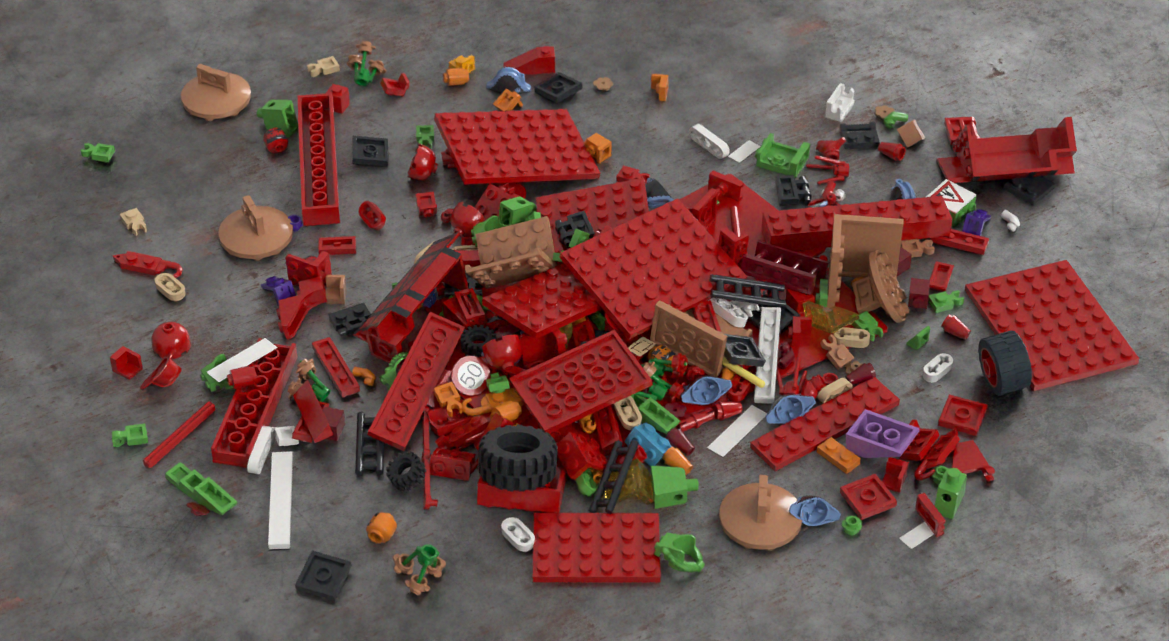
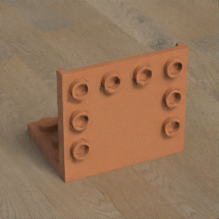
M834 214L827 309H835V302H839L840 291L836 289H840L841 277L866 278L869 276L870 252L879 250L881 253L886 252L889 264H893L897 272L903 219Z
M545 216L475 234L481 265L476 267L465 265V270L479 284L489 289L522 281L550 268H555L557 261L552 260L555 250L549 218Z
M659 300L655 305L650 341L656 343L655 346H666L676 355L678 353L686 355L689 365H696L703 369L706 374L718 377L725 367L722 365L727 336L724 334L751 337L753 330L733 326L716 314L721 329L720 332L696 320L692 309L683 313Z

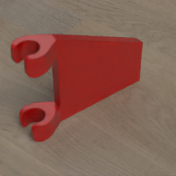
M974 440L957 443L954 449L952 468H957L965 474L982 470L986 481L994 480L992 474H995V469L988 464Z

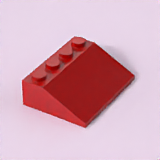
M557 460L556 475L553 480L542 488L538 487L532 491L525 490V492L498 489L496 486L489 485L480 476L477 487V505L559 513L567 471L562 462Z

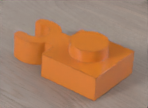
M453 382L434 388V394L441 407L447 406V414L450 417L453 416L452 409H458L459 413H462V404L459 402L460 395Z

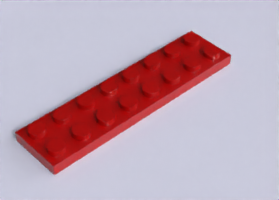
M429 312L368 430V436L402 451L405 450L434 388L463 334L464 326Z
M873 377V379L867 380L815 407L804 416H798L751 441L750 448L776 472L815 451L819 445L830 437L837 439L846 434L865 409L881 415L898 406L900 399L876 377Z

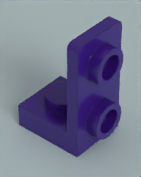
M982 209L968 213L962 232L981 236L984 223L991 219V215H988L987 211Z
M272 276L267 278L265 283L261 284L263 289L273 291L278 306V300L296 296L291 280Z

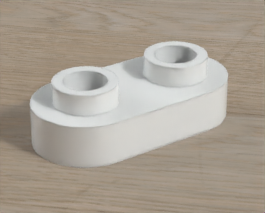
M507 518L502 522L503 536L517 550L525 552L533 549L535 536L519 519Z

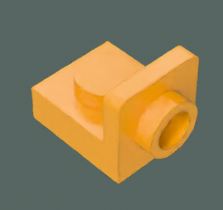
M461 55L449 62V68L467 69L468 73L475 70V57L471 55L465 58Z

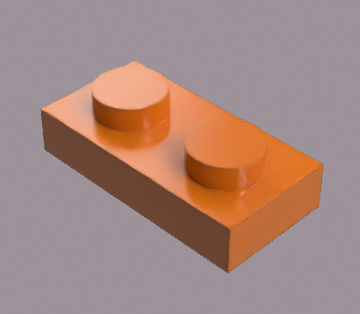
M832 437L817 447L818 454L845 474H848L860 465L861 458Z

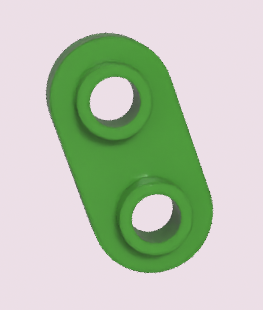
M588 468L576 479L578 490L584 496H592L597 489V484L593 480V475Z

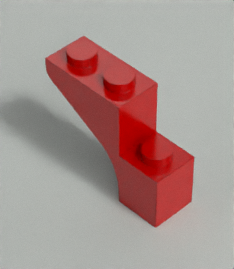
M321 276L300 281V290H297V296L278 300L279 308L276 311L279 320H281L278 322L280 332H284L286 339H291L295 336L309 310L319 304L328 302Z

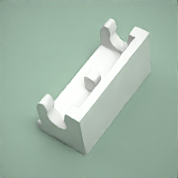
M842 83L838 85L827 101L826 118L839 122L843 121L855 103V100H853V88L847 94L844 91L845 85Z

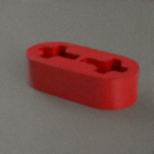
M736 373L731 381L732 387L727 391V398L733 402L742 401L753 383Z

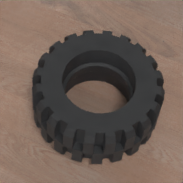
M522 425L497 427L494 431H488L479 442L478 471L482 479L491 486H496V488L501 490L507 489V491H532L549 484L556 475L557 443L549 433H544L539 428L534 429L532 426L524 427Z

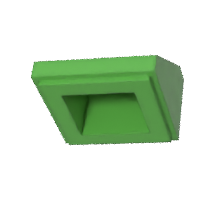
M926 326L906 344L915 350L920 349L929 341L930 326Z

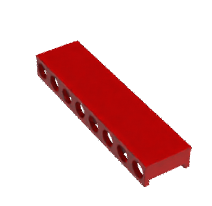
M292 343L291 346L274 344L278 348L247 365L255 368L257 382L251 386L236 389L211 446L213 463L248 468V460L263 426L269 427L298 355L295 343Z

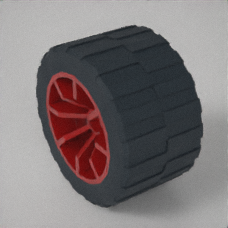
M1007 331L980 340L978 354L981 370L986 382L995 395H1003L1030 386L1032 369L1029 355L1021 337L1015 331Z

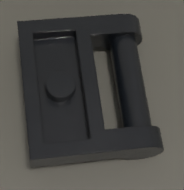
M875 121L868 124L852 125L840 123L841 138L844 137L846 140L843 144L844 149L879 147L880 140Z

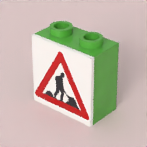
M947 179L926 196H943L952 217L951 227L953 228L962 223L966 215L976 208V194Z

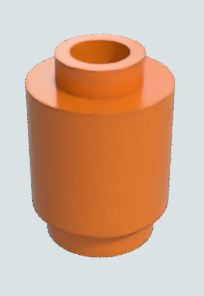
M463 68L446 69V73H443V81L447 83V86L465 85V83L469 82L468 70Z
M509 400L492 408L491 419L494 413H497L510 421H514L522 414L521 407L517 401Z

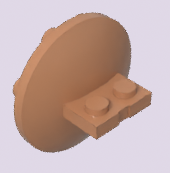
M199 64L196 67L197 77L190 80L181 92L183 107L191 115L205 118L207 121L238 115L248 105L251 98L250 86L245 79L236 74L216 70L203 64Z
M250 195L243 197L241 209L228 215L219 227V240L222 247L230 255L259 261L265 257L279 254L290 243L293 236V227L290 224L292 222L285 213L278 209L256 206Z
M879 250L870 252L869 276L852 283L856 296V307L859 314L882 307L896 323H901L905 321L909 308L906 302H900L907 298L903 288L900 289L895 277V274H897L893 264H889L886 252L881 253Z
M759 475V483L746 484L735 488L725 496L720 506L719 520L722 529L733 541L747 549L774 550L793 540L802 526V520L797 519L789 512L790 505L797 502V499L787 490L776 485L767 484L768 475Z

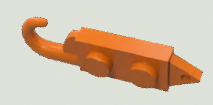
M510 388L502 393L486 394L481 400V407L468 408L466 405L472 399L467 398L462 402V411L469 416H478L492 412V408L509 400L517 401L520 406L524 405L515 390Z

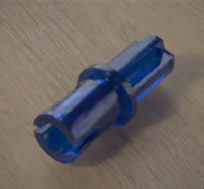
M435 289L423 301V307L427 306L430 308L435 304L437 300V292L434 293Z

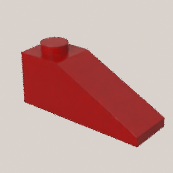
M554 46L536 47L504 62L503 66L514 68L524 75L555 73Z

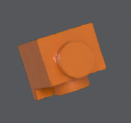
M598 133L585 140L584 146L587 147V151L590 152L591 156L597 159V163L600 164L612 156V142Z

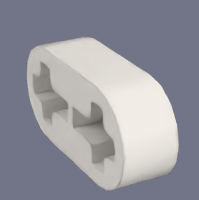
M944 353L937 355L924 366L923 379L931 383L939 381L951 371L953 358Z

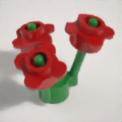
M678 353V355L673 356L672 360L650 359V363L655 362L653 366L657 370L654 374L658 378L659 375L663 376L665 371L672 372L671 378L676 379V382L670 385L664 381V386L670 389L668 395L672 397L671 402H674L676 399L681 400L686 383L680 384L678 380L679 378L683 379V376L686 374L685 370L688 366L686 355Z

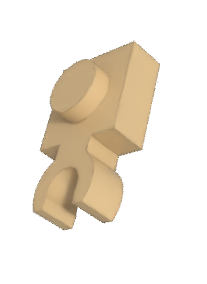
M333 56L318 60L317 64L307 65L308 72H311V77H316L319 73L327 75L340 71L339 64Z
M137 208L120 214L123 224L127 229L132 228L135 236L138 235L137 230L139 229L147 232L144 218Z

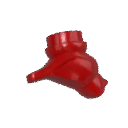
M844 137L836 141L820 140L817 143L816 150H819L823 157L838 161L839 149L846 140Z
M819 374L813 376L811 380L805 378L800 394L812 396L816 399L819 392L827 384Z

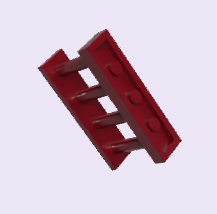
M758 240L755 256L746 253L743 255L741 270L748 276L766 280L770 283L784 284L787 288L811 295L814 291L816 277L826 279L829 261Z

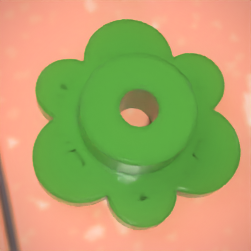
M780 154L768 158L772 165L783 167L785 164H789L787 157Z

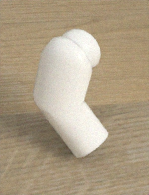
M837 189L833 191L836 195V202H840L845 198L843 190Z
M1007 210L1002 212L1001 218L1009 222L1007 228L1010 231L1014 232L1016 228H1019L1020 222L1017 216Z

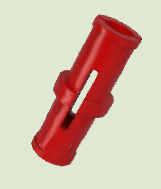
M712 408L697 414L692 413L690 417L680 420V423L675 428L681 429L683 432L694 427L695 429L700 428L701 424L715 420L714 411L711 412Z

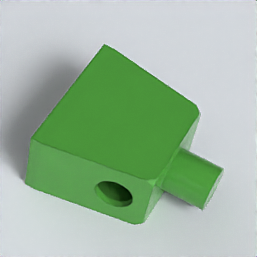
M269 100L262 108L257 110V117L264 120L267 130L280 128L290 138L299 129L292 100Z
M519 196L500 202L499 209L500 223L510 226L525 222L526 218L534 211L536 212L537 207L534 202H529Z
M651 466V485L655 509L684 504L687 502V491L699 490L698 479H686L685 469Z
M957 468L946 469L939 484L934 505L943 517L952 520L965 494L967 475L960 472ZM948 494L952 498L951 501H945V499H947Z

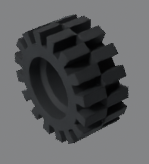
M473 325V328L469 326L467 330L464 329L461 335V349L465 356L481 357L483 353L482 346L496 339L494 330H490L488 326L484 328V325H480V327ZM474 341H484L483 343L479 344L473 343Z
M404 451V455L398 453L399 457L396 458L394 456L392 458L394 461H389L388 465L390 467H386V476L398 490L405 491L406 488L409 491L411 486L415 488L417 487V482L419 484L422 482L420 478L425 477L426 469L424 463L416 454L411 451L410 453ZM411 467L407 473L401 475L405 469Z

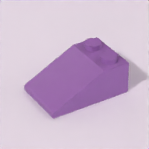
M865 409L846 433V448L863 458L900 457L918 434L919 428Z

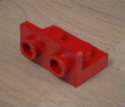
M725 227L720 230L718 244L738 267H741L743 255L747 254L749 235L745 233L738 237Z
M436 448L430 456V475L468 481L470 478V468L475 462L476 454Z

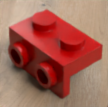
M440 406L427 411L430 429L438 436L448 435L454 428L465 425L474 416H469L463 411L459 413L458 409H452L453 416L450 417L447 414V406Z
M912 420L909 425L919 428V432L900 458L918 461L924 458L940 435L937 429H921L918 421Z

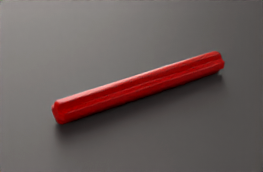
M210 401L206 402L143 459V465L149 469L152 468L215 411V405Z

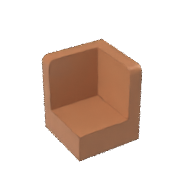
M915 120L897 129L907 147L925 138Z
M326 275V295L328 301L326 304H345L347 292L345 275Z

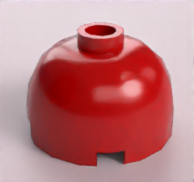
M418 144L407 177L420 181L429 178L431 173L435 174L438 163H436V155L431 148Z
M460 202L455 206L450 217V222L454 229L453 232H460L459 237H473L471 230L480 222H484L483 219L485 217L473 206L468 204L465 207L462 206L463 202Z
M165 322L158 325L151 337L153 352L159 354V357L162 359L169 352L172 353L171 359L179 358L182 356L181 353L185 351L187 353L191 346L187 329L177 322Z
M518 335L502 336V340L496 342V339H493L482 346L486 361L495 368H503V370L512 369L522 356L523 348Z

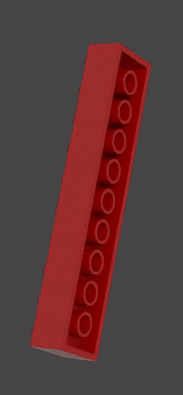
M332 93L297 95L303 226L339 224L340 211Z
M943 196L763 212L761 230L766 243L796 251L831 247L834 214L903 219L901 241L950 236L952 217Z

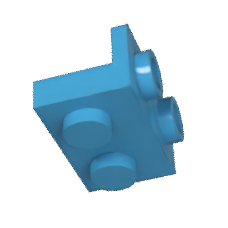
M647 423L635 426L625 440L628 446L631 440L639 442V445L643 447L647 455V459L644 461L650 466H656L660 459L663 458L665 452L672 447L666 438L660 436L655 428Z

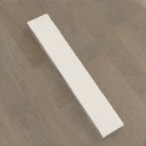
M761 308L758 348L766 362L763 367L757 366L756 376L765 382V386L760 388L755 385L754 403H773L775 400L781 308Z
M272 452L269 549L290 548L292 452Z

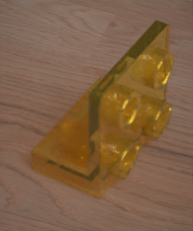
M810 301L803 303L805 317H812V327L828 333H836L840 328L851 325L860 318L859 314L837 306L827 308Z
M638 458L631 463L617 503L634 495L638 499H642L646 505L654 502L650 471ZM612 472L609 481H616L619 472ZM605 490V499L610 498L612 490Z

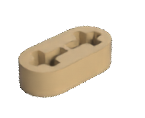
M839 327L833 332L838 346L843 343L845 347L865 348L870 342V333L864 329Z
M840 378L825 386L819 392L818 400L825 403L850 390L852 384L847 379Z

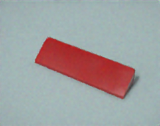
M306 380L293 397L314 442L317 443L334 434L309 381Z

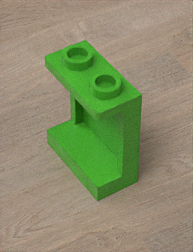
M770 133L767 138H764L762 146L756 150V166L787 176L794 175V178H796L809 158L810 144L803 142L798 149L775 142L774 134ZM780 154L787 157L789 164H785L783 167L772 165L768 158Z

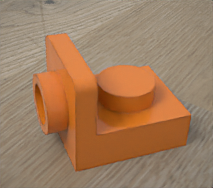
M652 74L651 89H655L656 94H659V101H666L668 75Z
M506 89L493 105L500 111H510L516 104L522 107L523 103L520 100L521 96L517 92H511Z

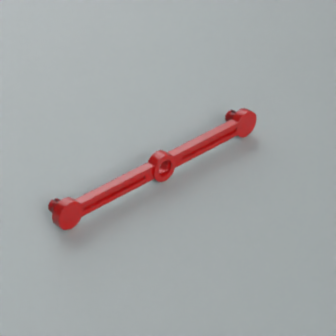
M426 406L422 414L423 452L421 461L426 469L425 477L423 478L424 510H429L431 506L437 507L438 499H432L430 495L429 419L427 411L430 410L429 406Z

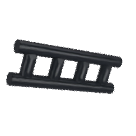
M710 275L709 281L716 282L717 291L711 290V298L782 308L786 306V300L779 299V292H784V284ZM724 284L734 285L735 293L724 292ZM742 286L753 288V296L744 295ZM760 289L771 290V298L761 297Z
M364 412L357 413L355 474L361 476L363 475V470L376 469V474L382 475L384 473V442L367 435L368 432H365V425H372L375 417H365ZM364 440H376V446L364 447ZM376 454V461H364V455Z
M631 440L629 447H622L623 443L621 441H615L588 510L590 513H597L598 507H606V513H613L639 445L638 441ZM618 455H626L623 464H615ZM612 472H619L616 481H609ZM605 490H612L609 499H602Z

